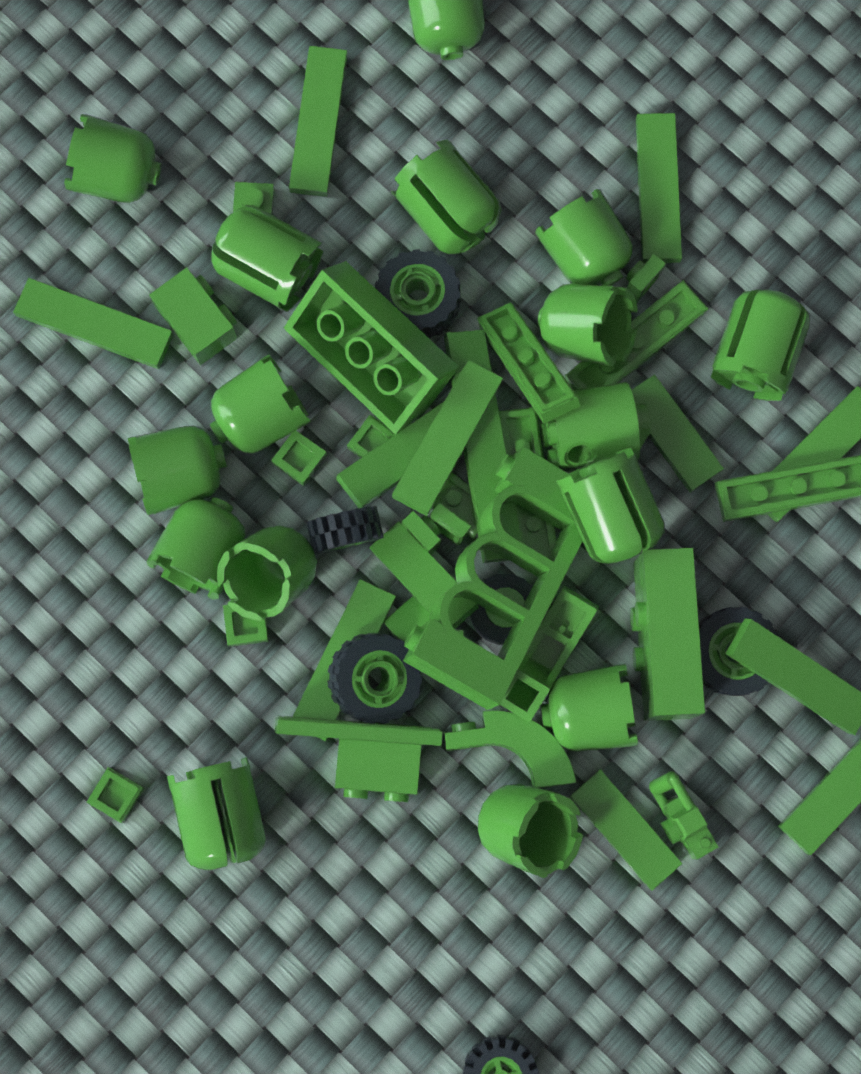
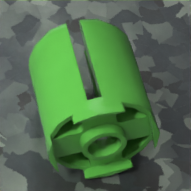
M446 139L436 142L441 149L431 153L423 160L418 154L411 159L394 179L399 184L397 191L391 192L438 250L446 254H459L474 248L484 240V231L490 233L498 223L502 208L497 196L452 142Z
M244 205L231 213L220 226L215 238L216 242L212 247L211 262L215 271L221 276L280 309L289 312L300 300L299 297L294 295L295 292L301 290L308 277H314L324 252L318 247L323 243L255 205Z
M760 289L743 292L734 301L712 365L713 371L710 377L717 384L728 390H731L732 384H735L745 390L755 392L754 399L781 401L783 394H786L789 389L810 327L808 311L797 300L782 292Z
M632 447L616 452L614 457H607L595 463H590L565 475L564 478L556 480L589 556L596 562L611 564L638 555L641 549L645 551L654 547L665 533V522Z
M248 757L241 759L242 767L232 769L231 761L198 768L186 772L187 780L175 783L174 775L167 776L185 858L191 866L202 870H214L228 865L226 848L230 861L236 864L253 859L264 848L266 837Z

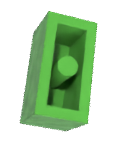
M186 267L150 293L149 296L155 308L201 366L238 339L233 327L237 324V321L224 304L217 307L210 296L214 294V291L204 277L200 274L195 278Z
M339 738L335 788L344 789L343 797L368 799V791L384 792V801L408 802L409 795H417L421 745Z

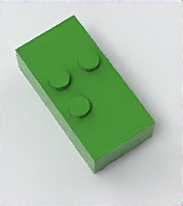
M347 261L321 270L283 327L395 435L423 416L459 368L454 361Z
M693 548L642 551L633 562L636 603L635 607L630 608V624L632 631H638L639 647H633V667L635 672L640 671L643 718L644 721L693 719L705 714Z

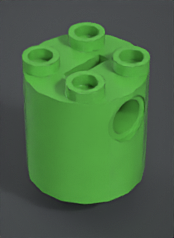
M627 382L575 389L574 392L579 398L580 407L545 424H541L543 446H551L552 449L547 451L548 462L563 471L577 470L607 457H614L616 452L632 447L638 461L640 449L648 435L651 434L648 407L645 403L638 404L634 401L632 390Z

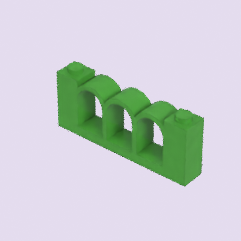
M522 447L514 456L507 454L495 475L500 477V480L494 491L499 494L483 510L480 520L482 536L467 546L458 557L455 566L458 584L448 589L436 600L430 612V620L421 627L415 625L404 643V647L409 649L403 660L404 662L486 710L500 705L582 543L581 536L556 480L564 478L568 473L525 447ZM513 503L519 505L561 530L548 558L516 540L504 530L499 514L502 504ZM478 550H490L498 553L537 577L523 606L490 588L479 579L474 566V559ZM463 597L472 600L513 625L498 656L460 635L452 627L449 621L448 608L453 598Z

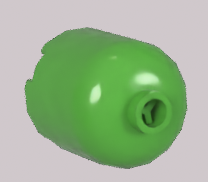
M408 0L413 35L417 44L424 51L441 55L443 60H455L463 57V52L471 49L480 41L485 23L483 0Z
M81 114L80 122H83L84 128L79 129L75 127L66 162V165L74 167L72 179H65L64 185L66 190L117 202L131 203L145 195L149 184L157 185L162 163L155 161V147L147 134L95 116Z
M596 189L591 193L593 195L592 200L586 203L583 196L577 198L549 217L553 222L550 228L545 230L543 226H540L536 229L535 234L571 284L612 286L623 278L620 270L628 264L632 256V243L602 190Z
M563 284L552 291L545 300L538 314V325L544 345L554 355L613 366L615 362L626 361L632 351L637 330L630 329L631 312L637 313L638 307L634 294L628 288Z
M270 354L222 385L214 393L211 400V411L215 421L210 423V427L222 444L229 441L237 450L244 453L258 452L311 422L308 412L292 385L286 386L279 374L282 370Z
M194 425L182 426L128 438L137 481L141 483L144 496L142 499L148 516L177 508L190 500H204L211 497L218 490L221 482L219 469L227 467L221 444L213 446L209 434L202 428Z
M212 497L210 502L201 499L187 501L181 504L174 512L148 557L147 565L150 568H155L156 565L162 567L164 571L161 577L182 589L196 594L200 587L209 591L208 598L213 600L219 599L224 586L223 584L219 586L217 583V566L226 551L245 539L244 526L232 514L233 507L219 498Z
M281 525L267 527L237 543L223 554L217 566V583L219 586L223 584L226 594L231 599L228 602L231 609L245 618L262 621L266 617H273L284 611L309 588L316 575L317 560L310 543L293 528Z
M626 664L571 673L561 676L554 681L549 691V704H542L541 712L544 728L553 729L556 740L563 748L569 751H588L638 746L637 734H628V727L635 726L629 682L621 683L620 677L628 676Z
M523 784L503 785L493 791L482 804L478 815V833L485 849L493 857L541 878L547 877V874H551L557 869L563 871L567 869L577 856L583 839V834L577 832L578 821L576 815L580 816V810L570 798Z

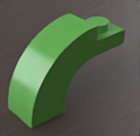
M563 587L538 628L500 703L501 706L527 722H531L568 657L597 612L598 605L568 587Z
M483 711V728L476 729L475 722H465L451 725L452 732L444 733L446 751L482 746H499L514 752L527 766L531 776L532 787L544 788L576 783L574 770L563 747L549 731L533 720L529 723L516 714L506 711Z

